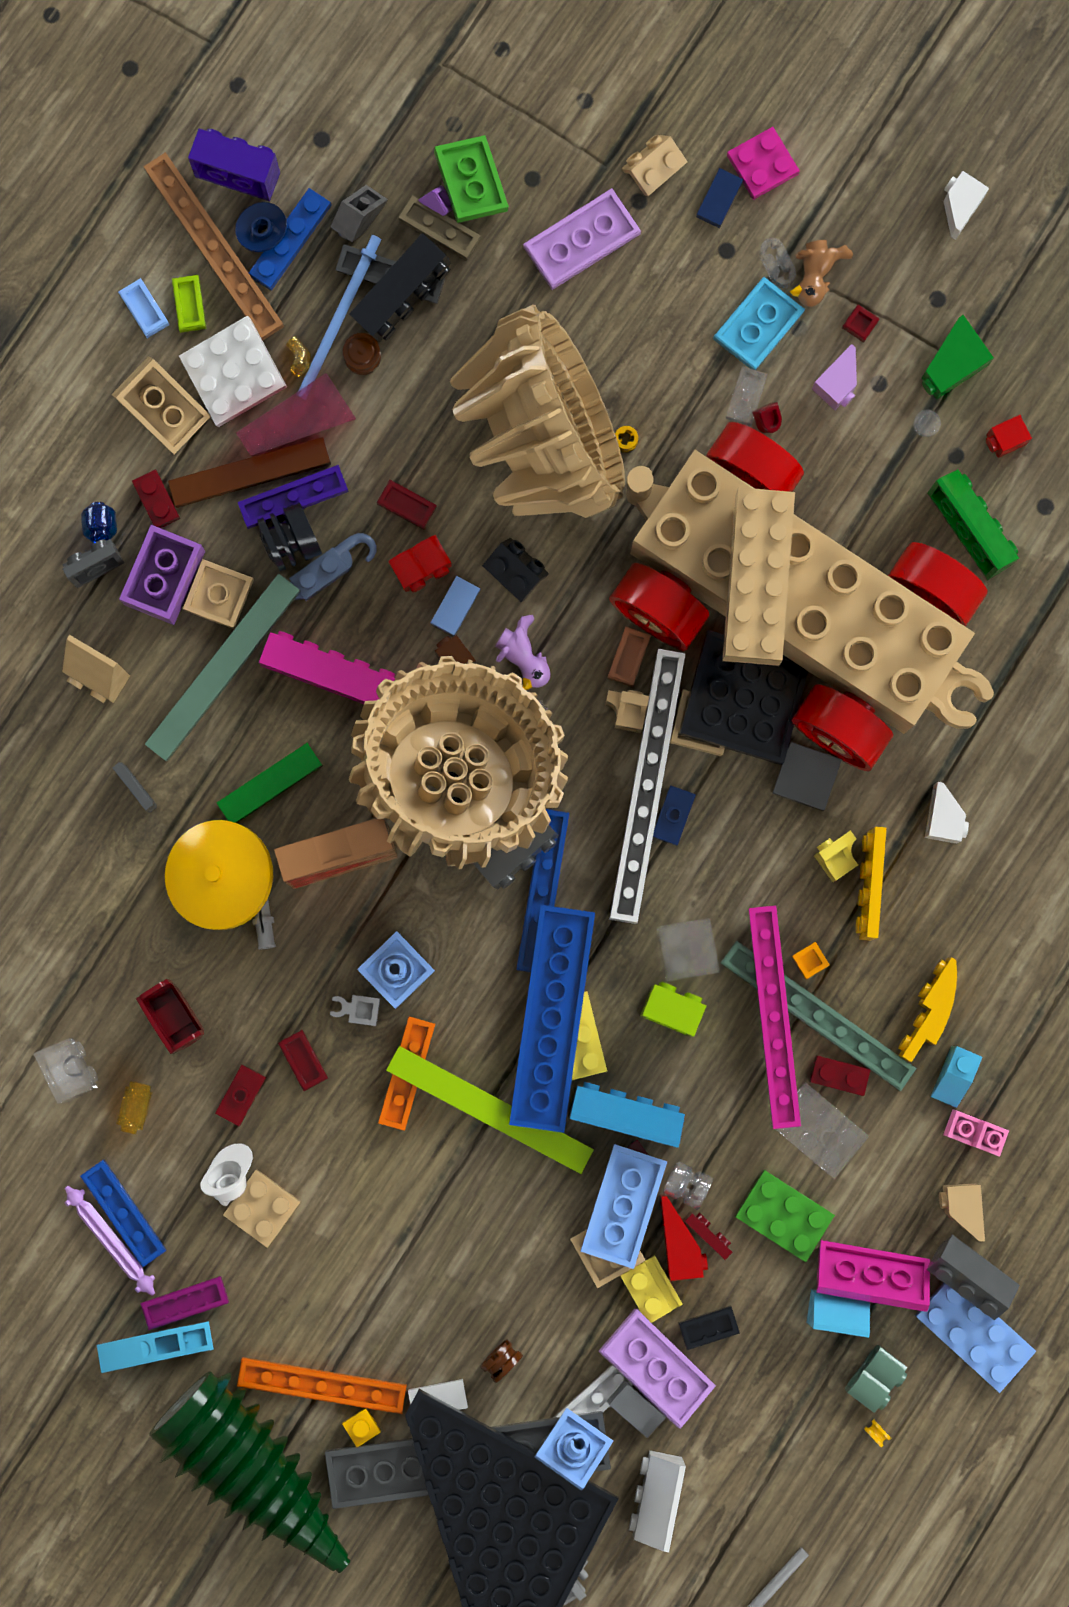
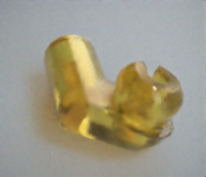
M294 336L288 340L286 345L295 355L290 371L294 376L300 377L309 369L311 354L298 337Z

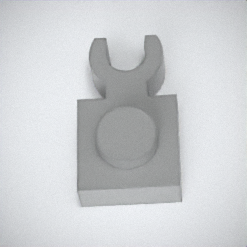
M352 995V1001L349 1003L343 997L335 996L332 998V1001H339L342 1004V1010L340 1012L331 1011V1016L342 1017L345 1014H350V1023L377 1025L380 999Z

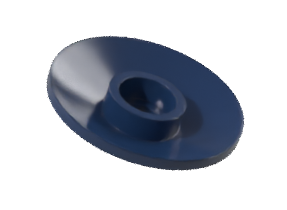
M269 202L255 203L240 214L235 227L236 237L240 244L249 251H268L277 246L284 238L287 230V219L277 205Z

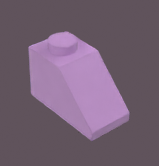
M852 344L815 381L812 390L834 410L840 405L846 407L855 397L853 391L857 385L856 348Z

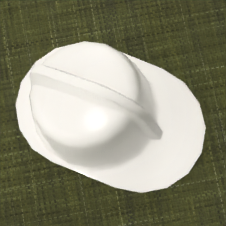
M232 1144L222 1149L213 1159L200 1183L204 1194L213 1196L223 1206H227L230 1201L240 1197L246 1189V1174L253 1160L250 1148L244 1144Z

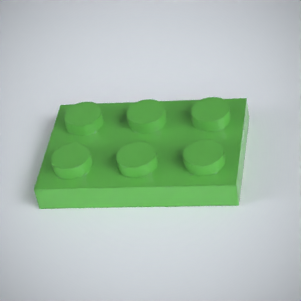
M485 135L435 146L434 154L457 223L508 211L509 206Z
M763 1170L734 1217L804 1262H807L835 1215Z

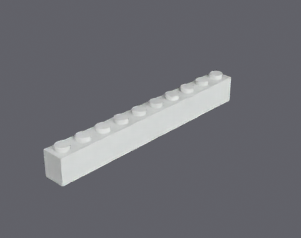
M658 649L610 911V920L632 924L638 923L685 653Z

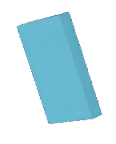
M763 277L714 335L713 339L755 372L801 317L805 309L767 278Z

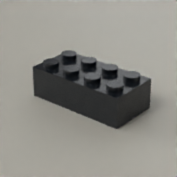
M422 233L349 315L379 343L382 339L388 340L396 331L394 326L400 319L405 321L414 311L412 306L419 299L423 301L431 293L432 288L430 286L436 279L441 281L450 272L449 265L451 262L449 258Z

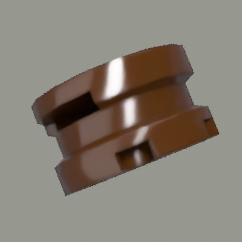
M357 333L345 341L343 357L347 368L353 373L367 375L372 373L376 367H379L381 351L375 338L366 333Z
M506 1339L484 1360L480 1368L484 1372L488 1371L493 1381L497 1383L519 1362L523 1354L515 1351L512 1348V1343Z

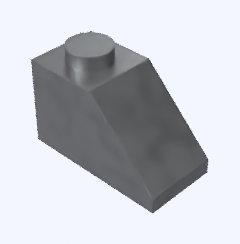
M365 185L341 202L331 228L337 231L342 238L353 242L366 232L388 199Z

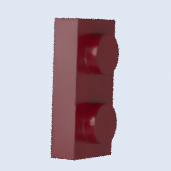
M156 469L132 480L154 526L163 528L181 519Z
M816 1055L810 1082L864 1096L871 1070Z
M690 1211L683 1219L724 1260L733 1253L728 1248L731 1242L720 1232L715 1236L708 1229L711 1223L700 1212L695 1216Z

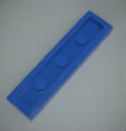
M105 1159L80 1176L142 1267L167 1251Z

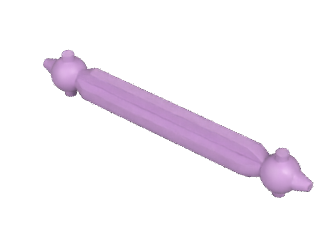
M67 1186L65 1188L67 1193L66 1206H76L79 1217L130 1279L137 1281L135 1291L137 1293L140 1291L146 1292L153 1296L155 1294L153 1288L155 1277L153 1275H144L143 1267L92 1204L83 1200L85 1191Z

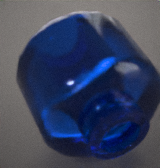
M93 502L81 512L82 533L92 543L102 539L107 541L116 535V512L112 507L105 505L103 502Z

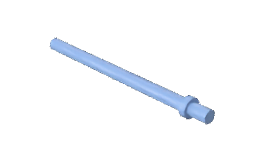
M372 235L366 248H362L360 252L362 257L296 396L304 400L307 399L371 261H375L377 257L375 252L381 242L379 237Z

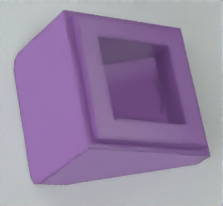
M442 185L418 199L420 203L442 216L453 210L448 194Z

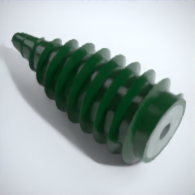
M211 1371L204 1374L182 1394L150 1431L149 1435L164 1449L159 1463L174 1458L180 1464L175 1478L187 1472L195 1477L191 1492L203 1486L212 1491L207 1506L218 1500L227 1503L228 1507L224 1519L236 1512L245 1516L242 1531L255 1524L264 1529L261 1541L273 1535L284 1541L283 1548L291 1545L331 1571L336 1570L338 1573H341L351 1560L348 1558L347 1551L338 1540V1535L334 1534L328 1524L329 1515L327 1513L322 1514L318 1507L321 1493L314 1492L310 1494L307 1488L312 1473L308 1471L297 1474L295 1470L300 1460V1454L294 1453L285 1457L283 1450L287 1443V1436H281L272 1440L270 1433L274 1420L270 1419L258 1423L256 1417L260 1404L256 1403L246 1408L241 1404L246 1393L245 1388L232 1393L227 1389L231 1373L216 1377Z

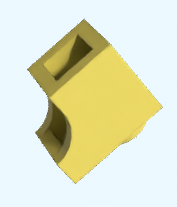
M851 830L834 842L831 838L817 847L820 852L814 855L832 882H835L858 866L851 853L852 845L857 840Z

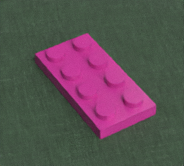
M821 1240L818 1249L816 1293L927 1312L930 1306V1272L927 1270L930 1259Z

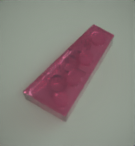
M325 373L236 432L249 454L254 456L354 421L356 418Z

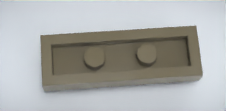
M413 195L399 216L400 222L420 234L423 233L430 240L466 261L481 240V235L457 223L447 215H440L420 203L418 198Z

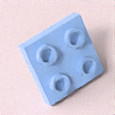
M397 931L357 969L395 1009L435 972Z
M566 1408L535 1455V1458L582 1490L613 1443V1440Z

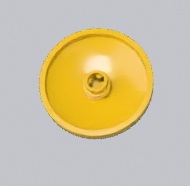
M225 820L207 821L185 832L170 851L165 868L167 894L177 912L190 923L212 930L232 929L251 920L266 903L273 883L271 857L262 840L247 827Z

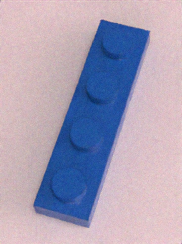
M308 188L287 218V230L284 238L277 246L262 253L249 271L251 278L272 291L332 206L331 202Z

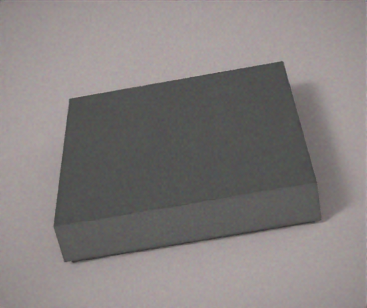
M790 742L785 762L781 766L772 794L824 811L842 760Z

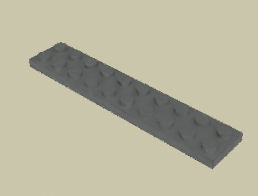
M603 1411L576 1414L606 1435ZM560 1417L492 1426L491 1428L538 1452ZM413 1438L326 1450L325 1456L332 1508L337 1509L428 1496L425 1478L417 1458ZM609 1451L606 1452L594 1472L611 1469Z

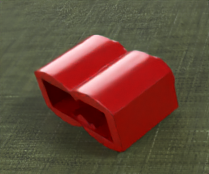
M436 535L421 541L414 547L388 561L405 592L411 590L412 593L426 586L425 581L435 577L437 580L450 572L448 568L452 566Z

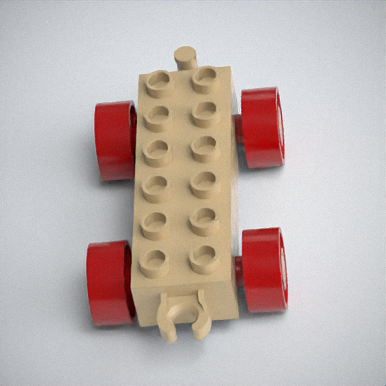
M729 422L706 456L694 450L670 487L653 484V475L649 468L645 466L633 468L627 477L626 498L632 505L637 507L646 522L633 540L630 554L649 567L633 563L609 597L611 604L628 620L654 638L673 648L687 650L709 617L708 610L699 600L726 617L735 495L738 487L793 492L804 476L801 465L783 447L759 431L740 423ZM793 515L783 655L834 688L819 684L815 685L792 719L795 727L826 752L857 769L867 772L872 770L894 736L891 729L884 722L905 734L916 724L924 710L927 709L933 712L946 725L956 729L972 727L976 723V717L970 712L957 710L951 702V694L955 688L967 687L974 692L975 697L981 702L989 701L994 695L990 682L981 673L965 668L957 662L975 634L966 626L988 594L983 582L954 558L931 546L917 542L908 544L887 576L810 524Z

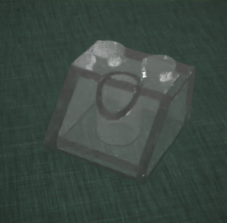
M710 919L688 921L656 928L666 982L720 972Z
M68 1038L33 1053L58 1104L69 1103L98 1088L95 1083L98 1081L97 1074L92 1066H87L83 1058L86 1056V1052L80 1041L75 1042L74 1038Z

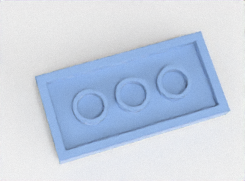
M614 1144L580 1252L634 1269L667 1161Z
M945 1283L930 1297L928 1311H918L915 1314L926 1327L999 1393L1036 1352L1001 1318L998 1317L996 1320H993Z

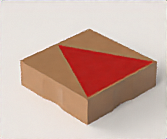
M377 818L274 849L283 881L293 889L398 858L394 842H387L390 834L389 825L385 819Z

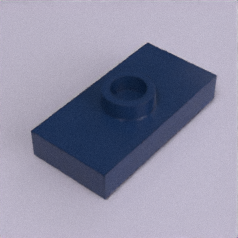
M670 785L654 829L653 838L678 846L696 794Z

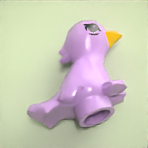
M533 615L522 616L514 632L505 628L495 645L496 648L501 650L496 661L500 662L505 657L517 665L522 672L523 688L525 690H529L532 687H543L550 679V669L546 657H542L541 652L537 656H533L531 643L527 636L528 627L534 621Z

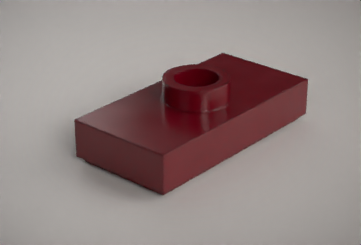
M242 1064L215 1114L240 1127L267 1077Z

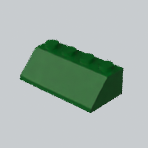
M956 470L936 480L927 494L988 581L1019 559L1017 555L1018 549L1011 540L1007 541L1002 533L1003 528L996 518L992 519L987 512L988 506L981 496H976L972 490L973 485L966 474L962 475L959 470Z

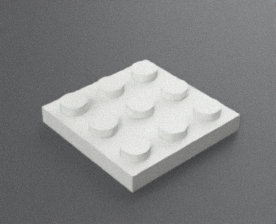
M249 316L242 318L179 355L217 427L222 426L287 388Z

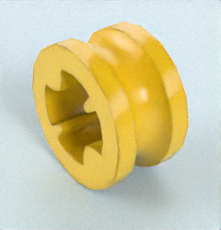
M630 426L620 427L615 433L620 451L630 452L637 446V431ZM625 433L630 434V439H634L633 442L630 441L627 445H623L622 439H618L619 436L624 437Z
M873 1419L871 1427H865L864 1430L882 1448L884 1440H890L891 1437Z

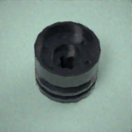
M300 502L283 508L284 522L280 523L274 513L269 514L274 524L270 528L267 527L263 517L257 519L261 541L270 560L278 567L280 572L286 570L282 560L283 557L288 556L292 566H296L294 553L297 551L301 553L306 561L322 554Z

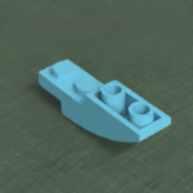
M209 1321L97 1345L101 1373L214 1349Z

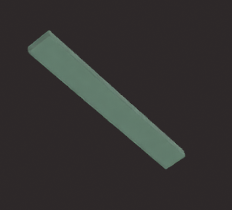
M278 573L147 740L145 745L165 761L171 758L301 592L297 587Z
M736 941L721 961V964L757 989L753 952ZM784 975L789 1013L899 1091L904 1088L917 1068Z

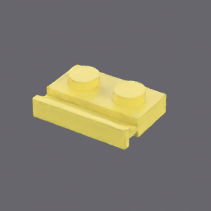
M655 1255L637 1265L634 1269H630L620 1275L640 1312L651 1323L683 1305Z

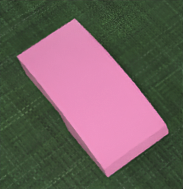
M952 1109L943 1135L1000 1157L1009 1130Z

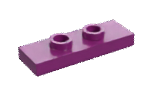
M219 1276L140 1304L148 1330L228 1304L229 1299L222 1277Z

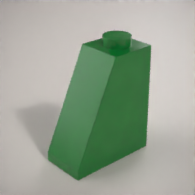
M964 315L958 318L921 378L925 391L929 395L933 394L936 400L989 366L994 359Z

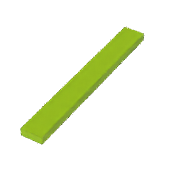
M398 1046L386 1071L580 1174H582L594 1149L561 1132L509 1125L511 1105L401 1046Z

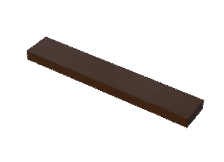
M321 437L172 479L168 483L176 508L331 465L324 438Z

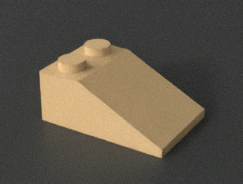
M149 356L111 394L173 454L211 417L202 406Z
M69 635L66 639L62 672L69 677L67 682L80 690L83 686L92 690L90 696L102 703L106 699L114 703L130 675L118 663L73 636Z

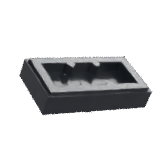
M731 1305L678 1322L686 1350L740 1334Z

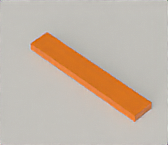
M245 1357L241 1359L237 1387L402 1414L407 1388L406 1384Z

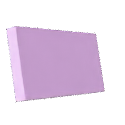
M611 188L524 243L523 248L553 290L639 236L641 230Z
M634 1309L598 1351L664 1416L680 1429L716 1386L637 1309Z

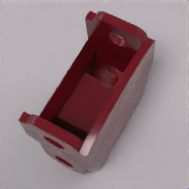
M165 979L136 998L170 1054L189 1047L204 1035V1029L179 988L170 979Z

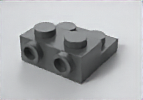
M102 539L91 545L92 549L83 554L81 552L75 553L67 558L68 562L62 564L66 577L77 589L125 563L111 539L107 541Z

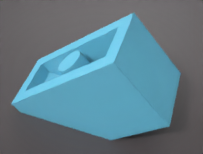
M951 1046L931 1097L957 1108L974 1080L982 1057L958 1046Z

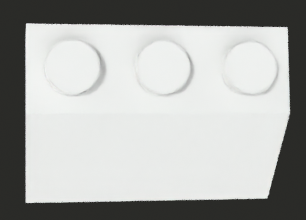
M650 1450L648 1458L643 1457L640 1474L644 1475L642 1486L637 1485L634 1502L639 1503L637 1514L632 1513L629 1530L633 1531L634 1540L668 1553L686 1468L682 1457Z

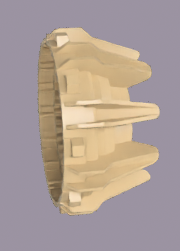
M536 305L520 309L499 319L494 335L450 380L451 386L458 390L470 389L456 401L452 409L455 418L462 422L487 418L494 435L492 439L470 452V459L473 465L482 467L506 460L513 472L495 488L493 493L495 501L498 505H514L512 510L514 516L573 512L587 518L614 507L617 500L623 498V488L625 487V471L621 451L606 407L576 346L559 322L550 313L538 311Z
M441 656L437 665L430 666L420 662L417 669L409 673H405L402 670L398 671L394 681L385 679L378 685L376 692L379 699L377 701H365L360 715L363 720H356L351 734L353 737L351 753L361 758L363 762L352 768L349 781L359 785L361 788L356 799L358 805L366 806L373 818H387L395 823L390 831L387 842H394L396 847L411 857L421 843L424 842L429 844L432 855L439 857L446 855L448 866H456L457 869H462L464 865L478 862L481 868L486 867L491 857V848L496 851L503 850L506 853L515 850L517 846L528 849L535 838L533 831L542 834L546 831L551 821L546 808H558L564 795L562 790L568 781V777L560 772L568 760V755L558 748V744L562 742L565 735L561 726L554 725L549 720L552 712L550 710L545 711L536 699L538 695L535 692H527L522 687L521 677L513 672L508 675H502L496 672L494 666L489 668L473 664L472 660H468L467 664L456 662L452 656ZM444 747H451L454 752H449ZM470 758H476L480 763H474ZM422 761H430L433 766H427ZM448 772H455L459 777H452ZM473 783H480L484 788H477ZM426 786H433L437 791L432 792ZM452 797L460 798L463 803L455 802Z

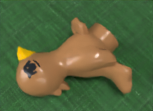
M827 240L807 243L806 250H801L795 255L796 259L803 260L804 279L789 292L797 297L805 306L813 307L818 305L829 291L827 286L830 283L824 282L823 277L831 270L837 260L852 259V251L846 245L828 249Z

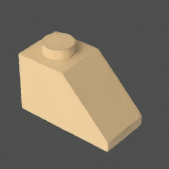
M976 1183L943 1185V1192H939L940 1208L944 1209L945 1214L973 1239L979 1242L985 1241L981 1185Z

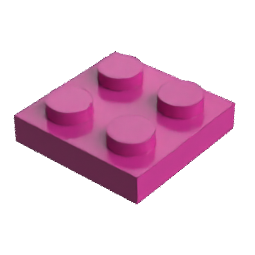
M774 127L767 129L727 152L728 159L739 177L743 179V184L753 200L794 178L800 172Z

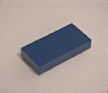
M719 168L696 217L720 228L743 183V179Z

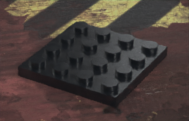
M707 630L678 735L783 765L794 728L792 719L799 709L808 671L784 655L779 666L723 661L724 634Z

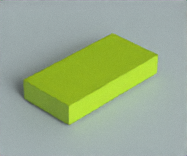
M199 276L172 278L180 333L207 329Z

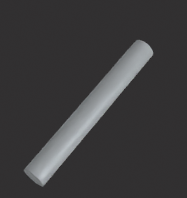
M801 1547L747 1607H763L807 1559L809 1554Z

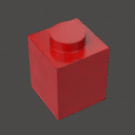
M1021 415L992 427L986 434L988 437L986 438L987 446L992 453H996L998 458L1027 445L1032 439Z

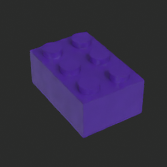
M198 129L188 156L194 176L270 202L280 175L275 153L266 146L258 145V147L248 145L245 140L238 137H233L232 139L224 137L219 131L214 129H207V131Z

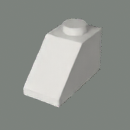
M964 171L961 172L958 178L953 176L944 189L948 192L943 202L951 237L955 240L989 190L987 186Z
M937 782L933 785L925 838L957 844L962 841V838H966L969 822H965V812L945 784Z

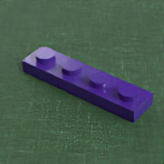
M336 465L239 501L238 505L247 529L258 526L257 519L262 517L265 522L271 521L269 515L271 513H274L277 518L284 516L283 508L296 502H300L304 509L349 491L340 467Z

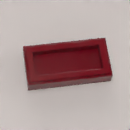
M392 480L388 481L377 501V505L423 530L437 508L436 504Z
M303 1030L278 1043L303 1091L328 1079Z

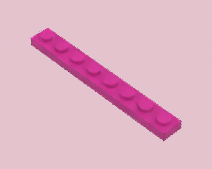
M776 905L749 908L772 1128L801 1126L777 908Z

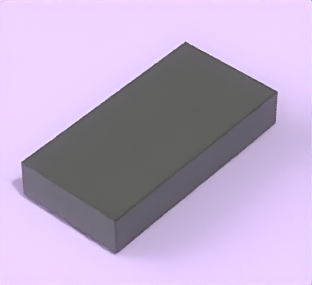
M121 762L116 764L113 770L142 807L149 813L155 810L157 804L128 767Z
M626 1380L607 1400V1403L647 1438L666 1418Z

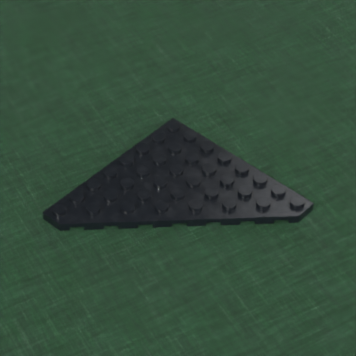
M418 1389L405 1417L411 1431L417 1458L422 1468L426 1488L434 1508L438 1528L446 1548L462 1607H563L619 1497L589 1480L582 1490L578 1489L536 1459L535 1455L537 1452L429 1393Z

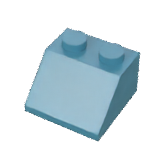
M811 1289L806 1323L817 1330L869 1338L870 1302L816 1293V1290Z

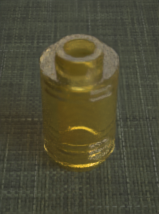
M130 1081L129 1086L125 1087L124 1097L122 1098L116 1122L117 1125H121L120 1131L136 1134L137 1130H143L150 1105L149 1102L153 1094L150 1091L151 1086Z

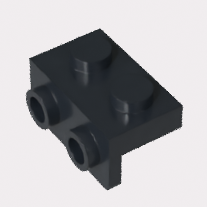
M512 538L501 542L482 565L520 602L524 601L540 581L549 575L543 563L536 558H532L525 551V547L519 541Z

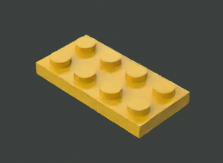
M874 827L867 832V836L863 835L862 852H866L865 863L861 862L860 879H864L863 890L858 892V906H862L861 917L856 919V933H860L859 940L871 941L877 939L879 935L886 827Z

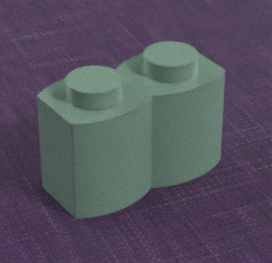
M877 1344L848 1382L845 1390L875 1413L878 1408L882 1410L888 1404L891 1398L888 1394L894 1386L898 1388L905 1381L907 1367Z

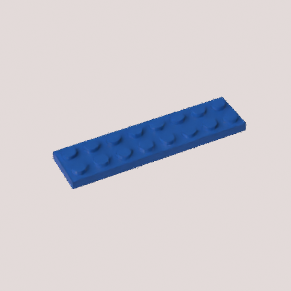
M541 905L509 1125L561 1133L565 1131L595 912Z

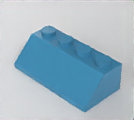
M584 1082L583 1087H576L569 1119L679 1148L685 1114L679 1113L680 1107L664 1103L663 1108L652 1105V1099L637 1096L636 1101L626 1099L627 1093L610 1089L609 1094L600 1092L599 1085Z

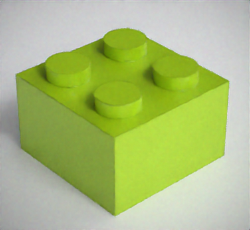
M660 982L659 985H652L640 1017L689 1037H694L707 1006L701 1003L703 998L689 992L682 996L675 993L676 987L665 982Z

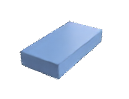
M141 278L118 291L146 338L170 325Z
M456 576L431 624L455 636L479 594L480 588Z

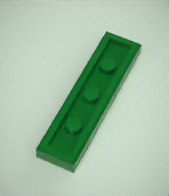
M306 743L218 801L217 805L228 821L238 823L323 765L309 744Z

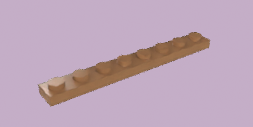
M166 152L143 166L245 317L249 316L262 341L284 327L282 321Z

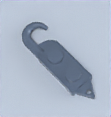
M364 533L351 535L289 578L290 583L301 591L294 600L304 599L308 601L351 569L353 562L349 550L357 544L366 543L369 546L370 552L366 557V561L370 562L376 554L375 541Z

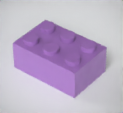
M151 525L119 600L127 607L174 625L205 554L204 548L201 544Z

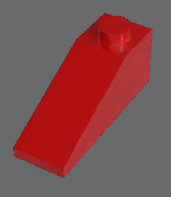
M665 1194L660 1195L670 1281L703 1278V1270H708L706 1253L701 1254L700 1247Z

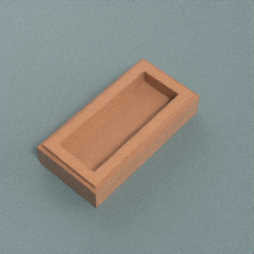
M625 627L607 678L633 687L651 635Z

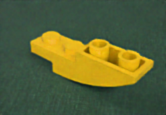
M952 957L947 958L945 961L942 959L939 961L933 971V974L936 975L931 984L926 983L918 995L921 998L918 1005L927 1011L925 1013L920 1012L913 1023V1026L916 1028L912 1035H906L898 1047L901 1050L898 1056L907 1062L913 1061L925 1041L930 1045H936L944 1031L956 992L957 965L956 960Z

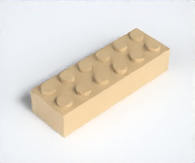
M738 487L735 495L723 661L779 666L783 660L795 492Z

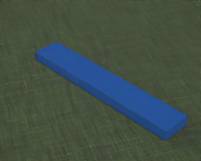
M546 809L551 819L549 825L559 837L555 839L557 844L546 853L541 851L535 856L536 862L533 865L518 957V971L531 972L541 905L555 906L569 819L568 812Z

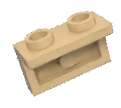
M653 136L646 142L647 147L641 152L632 154L626 160L627 164L622 167L623 172L631 175L645 196L653 193L687 163V160L671 136Z

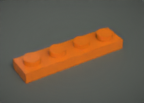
M408 1017L400 1046L426 1059L435 1024ZM392 1074L378 1123L405 1131L417 1087Z

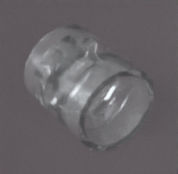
M677 1161L668 1177L663 1193L676 1200L682 1197L684 1204L699 1210L710 1189L713 1178L700 1171L693 1173L692 1167ZM689 1182L694 1185L692 1190L687 1188Z

